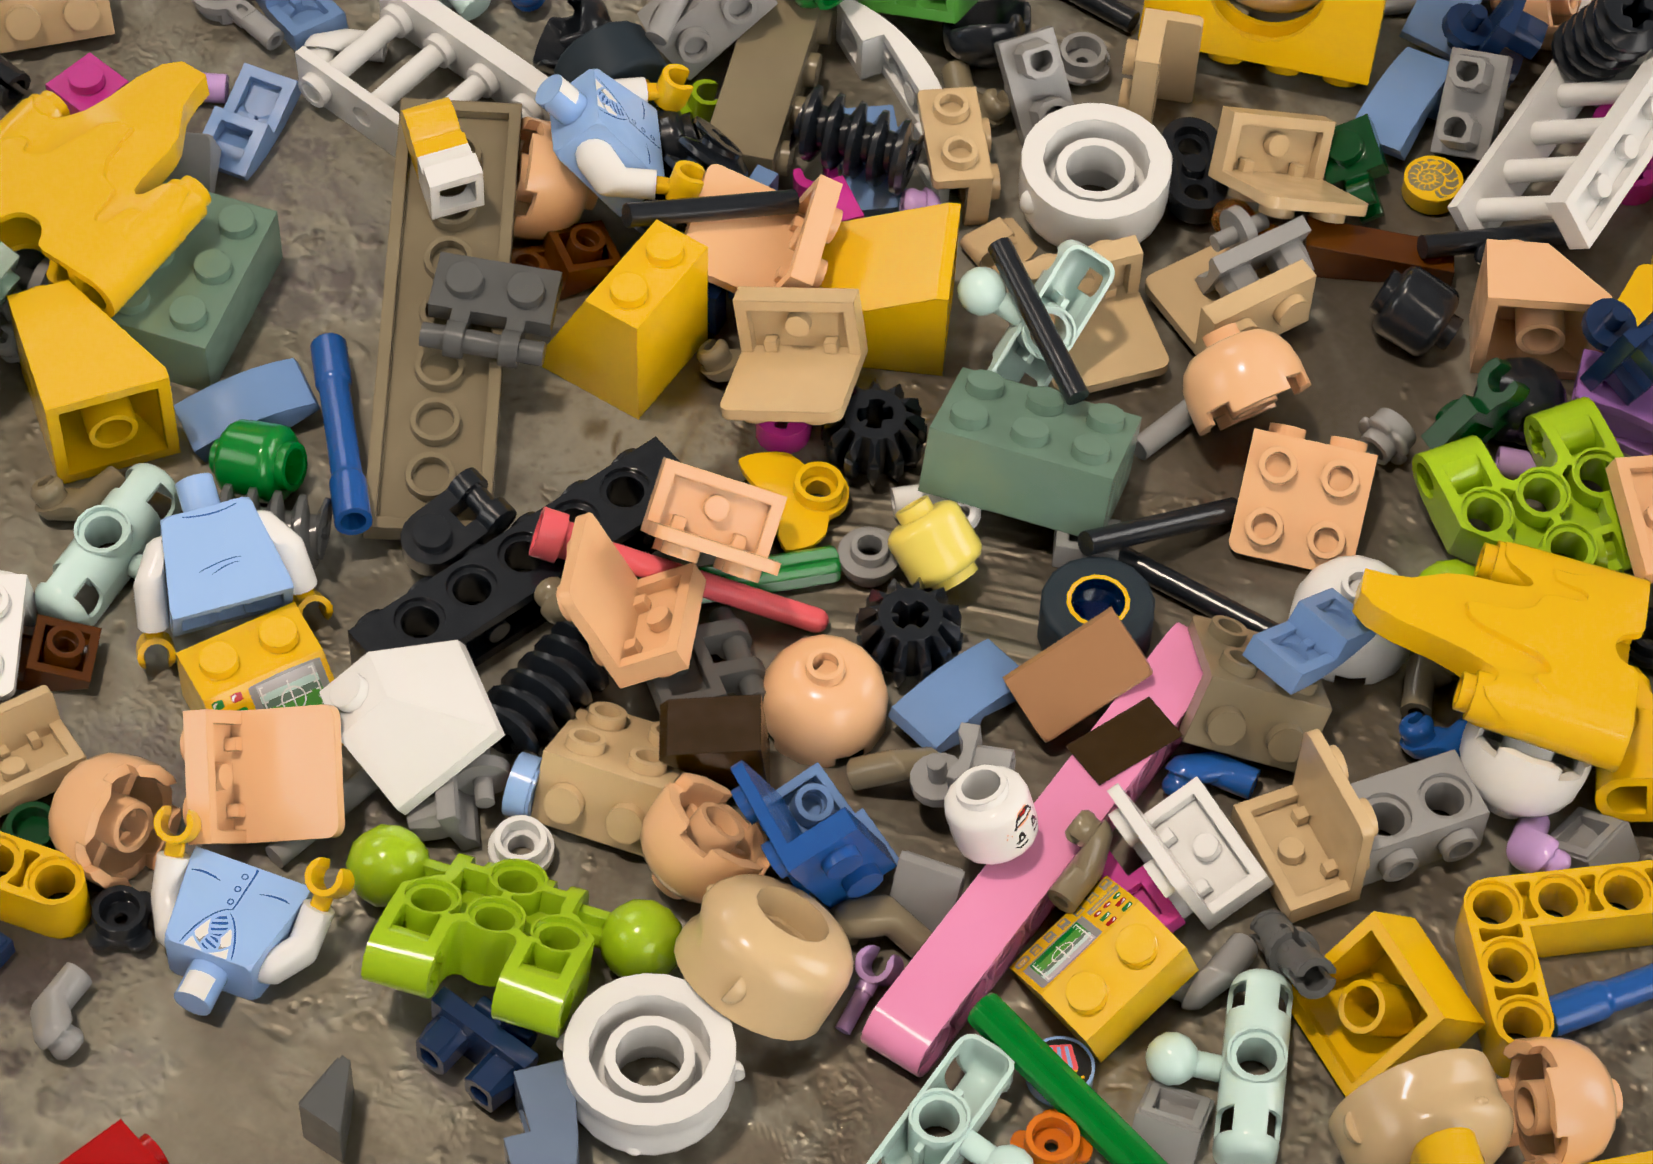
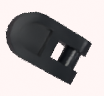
M467 468L451 481L445 491L412 514L404 523L400 534L403 558L408 567L418 574L435 576L459 561L460 557L469 548L477 544H486L507 530L516 518V510L503 497L495 498L487 490L488 481L476 468ZM469 507L477 517L464 526L456 516Z

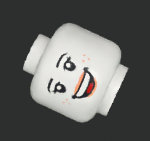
M985 764L974 766L965 771L949 787L944 798L945 817L954 842L963 856L975 863L995 865L1009 862L1022 855L1035 840L1038 832V817L1029 788L1019 773L1008 767Z

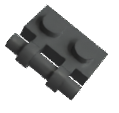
M440 252L428 301L429 317L446 319L448 321L446 325L423 322L419 334V346L440 349L444 357L462 359L464 354L497 359L498 366L517 369L519 363L542 367L545 360L547 343L525 339V336L528 333L551 337L563 286L562 272ZM471 324L503 329L501 335L471 330L470 327Z
M721 606L714 609L709 615L710 623L697 625L689 669L679 671L666 678L658 677L646 681L659 714L660 704L668 699L720 697L734 692L737 696L761 694L762 702L764 701L766 694L764 688L766 669L763 662L759 658L753 657L750 651L752 638L746 624L735 617L730 607ZM717 654L727 661L713 663L710 655Z

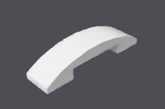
M844 0L837 5L836 41L860 80L880 73L883 74L908 116L912 119L914 124L913 138L918 140L923 134L917 107V94L920 90L942 89L937 77L919 50L893 24L855 0ZM923 142L915 169L927 188L933 190L939 196L940 202L944 203L949 201L950 189L938 190L933 188L925 144Z

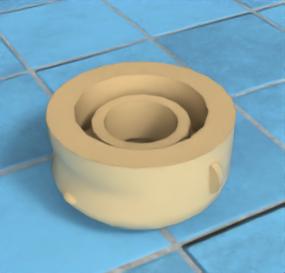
M740 874L708 885L702 899L701 912L690 918L676 938L674 947L676 962L681 973L705 1002L732 1022L752 1032L773 1039L794 1041L804 1040L815 1035L848 987L853 973L854 961L848 937L831 913L804 891L786 882L758 874Z
M1463 1048L1423 1055L1375 1076L1345 1097L1334 1109L1329 1119V1131L1345 1164H1409L1413 1149L1420 1140L1436 1131L1455 1127L1469 1128L1474 1131L1485 1164H1494L1508 1147L1514 1129L1513 1110L1499 1091L1496 1075L1488 1058L1483 1052Z

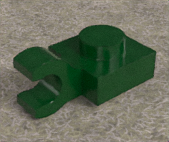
M1365 114L1335 126L1324 175L1328 183L1368 203L1366 216L1359 217L1362 224L1384 216V209L1373 180L1390 172L1374 123L1369 115Z
M1497 357L1484 364L1478 374L1475 396L1463 394L1459 399H1455L1442 407L1435 417V423L1421 435V438L1430 449L1470 435L1477 436L1485 445L1508 423L1503 415L1511 408L1520 405L1527 398L1530 389L1527 385L1514 380L1501 392L1500 381L1511 370L1512 366L1505 360Z

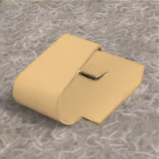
M1001 217L967 233L959 243L960 247L978 267L992 268L998 273L999 271L988 251L989 245L994 241L1004 237L1010 238L1022 262L1030 260L1038 249V246L1013 218Z

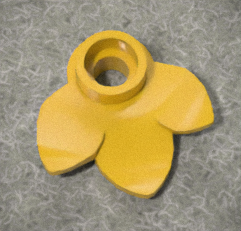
M778 451L754 453L739 458L738 466L750 485L787 497L776 532L784 552L815 547L825 538L829 520L842 514L848 505L849 486L839 469L829 463L815 461L804 465L792 454ZM811 494H820V495H823L824 497H817V496H813V495H811Z

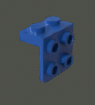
M743 760L730 767L739 786L731 790V794L746 819L752 825L758 822L769 838L768 841L761 844V848L775 872L782 879L788 876L794 887L807 894L812 893L829 909L848 897L856 898L871 892L883 881L884 874L897 867L886 845L847 808L840 809L802 833L787 804L770 784Z

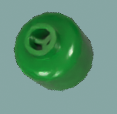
M239 419L229 424L220 435V438L214 441L209 453V467L215 476L220 490H222L225 483L232 484L236 499L245 497L250 487H257L259 501L264 504L269 503L275 490L282 491L283 500H286L292 492L298 490L303 484L308 466L305 447L302 443H299L298 437L292 429L286 425Z

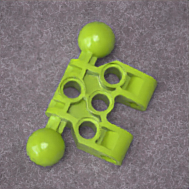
M1584 396L1528 415L1525 418L1524 435L1536 467L1526 470L1517 479H1507L1500 473L1484 443L1475 435H1470L1418 453L1413 457L1412 471L1416 486L1448 554L1476 565L1483 544L1486 542L1496 545L1500 540L1551 553L1565 554L1569 558L1618 572H1624L1632 568L1605 470L1615 458L1624 457L1599 409L1589 397ZM1581 480L1595 482L1601 487L1603 492L1590 490ZM1525 500H1537L1548 511H1536ZM1468 519L1482 520L1488 524L1492 531H1480L1473 527ZM1458 559L1440 560L1421 571L1417 577L1443 573L1474 576L1475 566Z
M380 824L366 831L352 843L349 851L346 869H350L354 875V891L359 897L374 907L385 908L370 935L361 967L363 980L430 999L447 976L454 974L462 975L467 980L478 985L496 987L491 1006L492 1019L559 1038L587 993L594 947L601 950L602 959L612 972L619 977L642 973L668 975L677 966L674 947L676 938L682 930V925L669 908L655 900L632 899L618 906L612 912L589 906L588 890L571 886L566 891L558 889V881L548 879L544 869L528 860L517 858L505 859L496 863L488 862L485 866H480L476 864L475 857L459 853L451 865L430 859L429 851L420 838L405 827L398 825Z

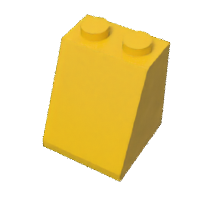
M943 203L843 221L840 223L832 241L829 244L825 243L821 258L828 261V267L819 288L859 289L868 352L862 367L943 376L955 284L961 204Z
M656 219L547 344L542 367L639 420L698 351L699 347L708 339V247Z
M69 280L49 285H38L26 291L7 295L22 374L56 477H59L64 484L96 476L108 466H113L118 470L138 463L181 453L170 379L165 366Z

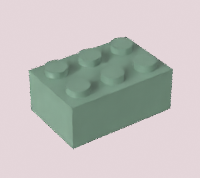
M165 180L162 184L168 183L169 180ZM209 192L211 203L207 206V215L111 318L166 367L170 382L197 390H202L219 381L283 258L278 211Z
M962 367L929 428L918 491L1079 536L1082 531L1108 525L1129 480L1142 417L1126 413L1119 407L1108 403L1094 404L1081 401L1074 405H1068L1061 392L1054 388L1046 386L1033 387L1004 379L998 373L990 370H972Z

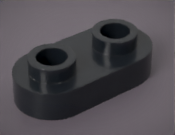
M1195 117L1175 119L1164 128L1162 133L1173 157L1166 206L1176 218L1184 222L1205 224L1220 216L1224 208L1228 186L1208 176L1218 131L1210 123Z

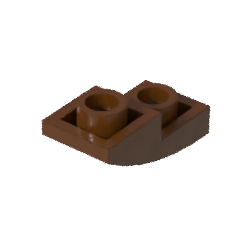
M602 220L573 224L571 227L562 230L548 231L544 236L542 245L512 249L511 263L562 272L563 286L559 299L561 300L600 284L618 264L621 257Z
M38 614L35 628L23 625L16 689L32 690L41 685L48 686L50 691L89 689L102 628Z

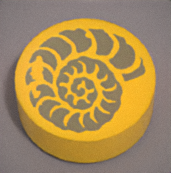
M1439 156L1419 157L1413 160L1405 169L1401 187L1402 196L1411 208L1420 213L1428 215L1449 212L1448 205L1463 186V175L1460 169L1446 158Z

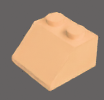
M1487 239L1469 313L1470 373H1479L1485 363L1496 357L1502 360L1515 357H1531L1553 368L1559 379L1575 380L1583 349L1600 352V350L1593 347L1587 341L1583 334L1581 325L1583 314L1595 301L1602 298H1612V296L1549 243L1524 242L1517 239Z

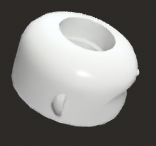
M1082 103L1063 107L1048 114L1036 123L1025 139L1021 152L1019 172L1020 209L1024 212L1026 220L1035 232L1057 247L1062 242L1071 239L1090 246L1100 240H1115L1136 235L1138 242L1141 243L1151 235L1164 214L1172 172V153L1168 148L1166 140L1154 125L1142 116L1123 107L1105 103ZM1095 185L1108 190L1096 192L1085 190L1079 186Z
M636 974L621 977L601 986L584 999L572 1015L566 1032L559 1037L556 1043L557 1047L563 1051V1067L567 1085L576 1099L578 1121L596 1139L613 1149L627 1152L632 1156H657L678 1152L700 1141L715 1128L728 1109L735 1090V1082L745 1078V1069L742 1063L736 1060V1040L730 1020L705 1002L685 979L667 974ZM640 1058H661L674 1063L680 1071L670 1081L657 1086H643L631 1082L620 1072V1069L627 1063Z

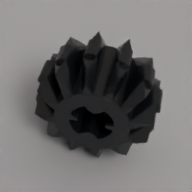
M874 378L866 390H862L855 385L843 418L834 423L821 425V440L824 441V446L827 447L826 456L829 459V463L833 466H844L843 471L848 481L859 474L867 475L871 485L874 486L880 475L885 474L898 482L904 473V467H917V463L921 459L923 443L927 441V424H925V418L921 417L922 408L919 405L918 398H904V392L900 384L889 390H883L876 378Z
M893 577L887 587V593L871 589L869 596L866 598V607L859 608V613L856 614L855 632L858 635L856 644L865 649L881 667L882 674L893 673V680L898 688L906 680V677L914 676L921 682L931 674V671H936L953 659V657L958 656L959 651L962 650L964 634L961 632L962 615L959 611V605L947 604L948 596L945 593L944 587L926 592L925 585L919 577L912 585V588H904Z

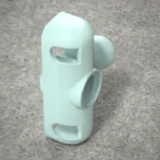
M1073 239L1066 240L1057 247L1058 254L1054 263L1049 269L1042 271L1034 284L1048 313L1054 315L1055 327L1068 352L1110 287L1115 275L1113 264L1083 243ZM975 267L967 271L960 279L957 287L958 299L962 307L969 313L977 316L995 313L1009 322V327L992 353L993 359L988 370L998 373L1004 379L1018 383L1026 373L1037 381V386L1048 387L1053 376L1035 341L1031 339L1030 331L1011 294L1006 292V285L1001 275L996 270L988 267ZM1089 268L1095 270L1103 277L1099 289L1091 297L1077 289Z
M135 464L126 471V480L120 488L115 487L100 505L86 509L78 517L74 525V539L53 564V574L47 582L38 584L35 589L34 601L38 614L94 626L129 579L131 577L136 578L146 544L160 536V517L153 507L148 504L152 496L157 491L171 498V507L165 517L179 514L182 510L175 487L176 483L170 475L152 464ZM106 543H115L107 548H99ZM85 583L89 586L93 585L99 594L98 603L89 615L84 607L75 599V596Z
M1250 969L1238 974L1231 983L1226 1006L1222 1055L1199 1051L1188 1036L1179 1032H1165L1155 1037L1149 1044L1146 1052L1147 1070L1156 1081L1167 1086L1180 1085L1192 1077L1219 1082L1212 1146L1213 1158L1217 1164H1276L1280 1148L1279 1141L1286 1085L1293 990L1289 980L1273 970ZM1245 991L1244 1005L1232 1008L1233 997L1237 993ZM1280 997L1285 1002L1286 1012L1279 1010ZM1244 1061H1257L1265 1065L1270 1072L1263 1075H1253L1244 1071L1239 1064ZM1234 1107L1232 1130L1220 1133L1223 1112ZM1269 1112L1276 1116L1274 1138L1267 1134Z
M966 1034L960 1037L866 1164H877L880 1159L882 1164H962L964 1158L972 1164H1034L1033 1158L1025 1149L1013 1144L997 1147L977 1133L993 1112L1001 1093L1007 1092L1013 1081L1015 1062L1000 1047L977 1034ZM956 1058L957 1064L965 1075L952 1091L945 1082V1073L953 1059ZM932 1126H941L948 1129L952 1134L945 1137H935L927 1134L924 1129Z

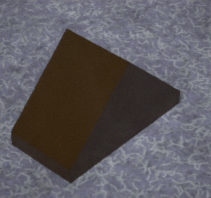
M761 694L668 699L660 704L659 761L686 773L707 777L731 791L739 786L730 767L743 760L770 784V742Z

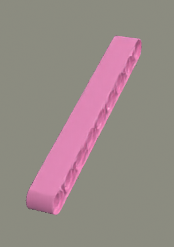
M1179 622L1173 625L1147 658L1153 670L1152 675L1117 697L1092 730L1147 697H1150L1177 729L1179 728L1203 675L1187 626ZM1178 738L1100 786L1072 754L1034 802L1038 817V832L1033 844L1022 855L1009 862L985 865L873 1009L862 1031L861 1042L915 1076L923 1077L966 1024L969 1012L981 998L989 994L1054 909L1055 905L1048 898L1047 892L1081 849L1078 845L1067 840L1065 830L1081 810H1090L1101 822L1106 818L1113 832L1116 826L1108 814L1117 809L1118 806L1107 790L1119 783L1135 803L1182 742V738Z

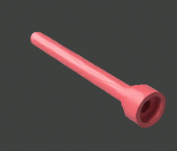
M548 507L543 508L532 537L529 556L555 563L557 558L566 560L567 544L571 539L574 522L569 521V514ZM613 542L635 576L640 578L684 565ZM700 570L706 579L703 598L812 633L824 631L829 624L828 614L821 608Z

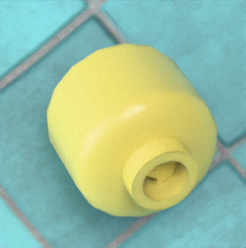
M925 495L909 503L895 514L900 524L890 533L888 547L911 585L920 577L925 585V589L932 588V590L944 587L945 591L968 579L978 570L975 560L981 554V540L957 502L944 500L933 504L928 495Z

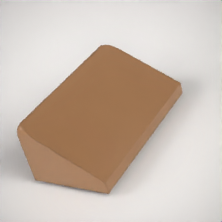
M1109 607L1003 676V680L1044 742H1049L1152 675L1153 670L1144 653L1114 609Z

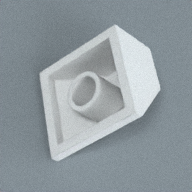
M459 640L367 652L319 692L323 703L335 706L340 713L341 742L394 807L404 815L408 814L505 736L466 645Z

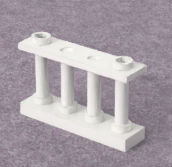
M379 0L380 19L329 63L305 46H302L295 52L299 78L298 87L306 100L315 107H325L394 157H396L399 113L391 107L438 67H448L465 79L446 96L450 100L478 101L481 97H491L500 103L522 104V118L532 117L550 121V114L535 101L538 88L548 76L438 0ZM395 37H405L422 49L372 93L349 78L351 74Z
M1653 49L1631 79L1577 83L1563 74L1554 59H1552L1447 208L1459 230L1500 227L1503 221L1553 219L1569 249H1590L1653 157ZM1613 104L1605 117L1575 119L1584 106ZM1587 142L1578 156L1549 157L1557 144ZM1560 181L1551 195L1521 196L1531 182Z

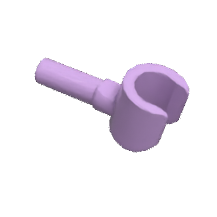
M868 945L857 953L855 970L860 978L854 988L855 991L835 1026L837 1030L846 1035L851 1034L866 1004L873 997L878 986L892 985L902 973L904 963L900 956L893 954L887 961L886 969L883 973L875 976L872 964L880 951V947Z

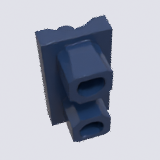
M1501 0L1489 17L1487 9L1481 4L1458 3L1452 6L1442 19V30L1451 49L1456 47L1513 58L1508 89L1519 73L1524 57L1531 60L1541 48L1549 24L1523 11L1526 0Z
M1602 298L1595 301L1583 314L1581 322L1582 331L1587 341L1604 353L1579 379L1591 392L1606 381L1623 402L1629 406L1653 386V312L1637 327L1634 314L1623 302L1613 298Z
M444 986L431 999L432 1020L416 1040L417 1057L420 1062L435 1073L443 1075L462 1056L472 1061L477 1066L464 1078L465 1091L472 1100L487 1111L493 1112L515 1094L513 1072L537 1066L539 1054L530 1048L537 1040L538 1033L492 1019V1000L488 997H481L475 1006L472 1007Z

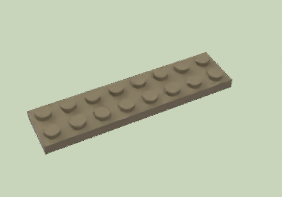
M401 98L400 110L438 99ZM451 100L460 129L465 133L472 153H476L483 171L485 205L435 220L431 219L403 134L399 113L366 477L373 521L371 527L363 532V538L401 540L400 534L403 525L410 516L445 491L460 472L470 467L476 468L488 481L487 490L494 496L503 366H498L497 359L464 354L462 359L444 357L440 349L419 346V334L423 322L446 325L448 321L446 319L429 317L428 301L440 252L511 263L521 143L522 104ZM467 184L440 191V195L445 197L459 195L465 190ZM471 324L470 327L471 330L501 335L503 329ZM468 507L456 517L466 526L475 520L477 515Z

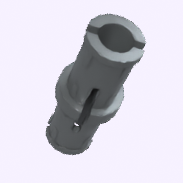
M1269 909L1255 916L1250 924V929L1256 934L1249 935L1256 943L1257 948L1265 954L1268 967L1291 981L1296 990L1307 999L1322 998L1330 993L1336 984V979L1331 977L1330 974H1336V968L1323 954H1320L1319 944L1312 934L1302 927L1293 926L1288 917L1279 910Z

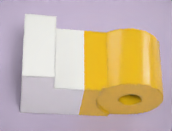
M449 97L400 110L403 134L431 219L435 220L485 205L483 171L476 153H472L466 135L460 129L455 109ZM467 184L465 190L459 195L453 197L440 195V191Z

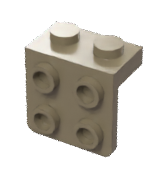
M1199 615L1193 616L1188 626V632L1203 675L1178 728L1183 734L1181 737L1182 741L1295 772L1303 734L1314 729H1319L1322 732L1332 712V707L1321 679L1290 695L1242 655L1253 635L1259 632L1247 629L1239 621L1223 615H1216L1212 619Z

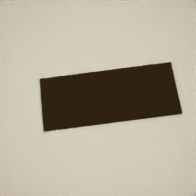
M1147 697L1066 745V747L1100 786L1182 737L1183 734L1150 697Z

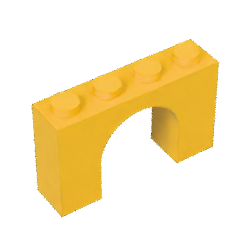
M1144 0L1138 40L1145 7L1176 11L1183 14L1201 16L1204 19L1200 52L1208 53V57L1216 62L1239 64L1243 60L1263 64L1268 71L1278 75L1294 76L1299 74V72L1323 76L1322 78L1325 82L1338 87H1354L1357 84L1368 86L1387 0H1321L1308 13L1282 22H1268L1252 18L1238 10L1229 0Z

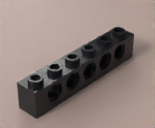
M655 436L636 449L630 448L623 451L613 460L611 465L589 479L578 480L572 483L559 498L544 507L569 514L570 522H575L577 516L590 512L598 520L612 542L652 554L657 551L652 548L655 537L640 530L663 457L677 462L680 461ZM543 508L537 512L531 511L523 514L511 525L510 529L486 544H477L469 548L460 557L459 561L435 576H427L420 579L408 590L407 594L383 609H375L362 616L355 626L348 630L351 665L370 651L459 640L466 645L473 664L477 667L547 622L540 612L541 607L534 600V592L537 585L548 577L562 578L566 560L557 558L555 563L529 556L532 537ZM519 570H532L528 572H518ZM470 602H479V603H480V604H476V605H467V603H470ZM418 635H428L425 638H413Z

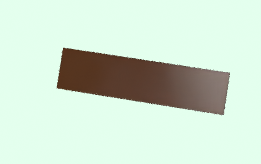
M1309 216L1306 218L1312 231L1302 243L1313 264V272L1318 278L1385 282L1394 269L1402 274L1406 269L1417 266L1452 286L1454 256L1420 258L1417 251L1418 236L1347 223H1328Z

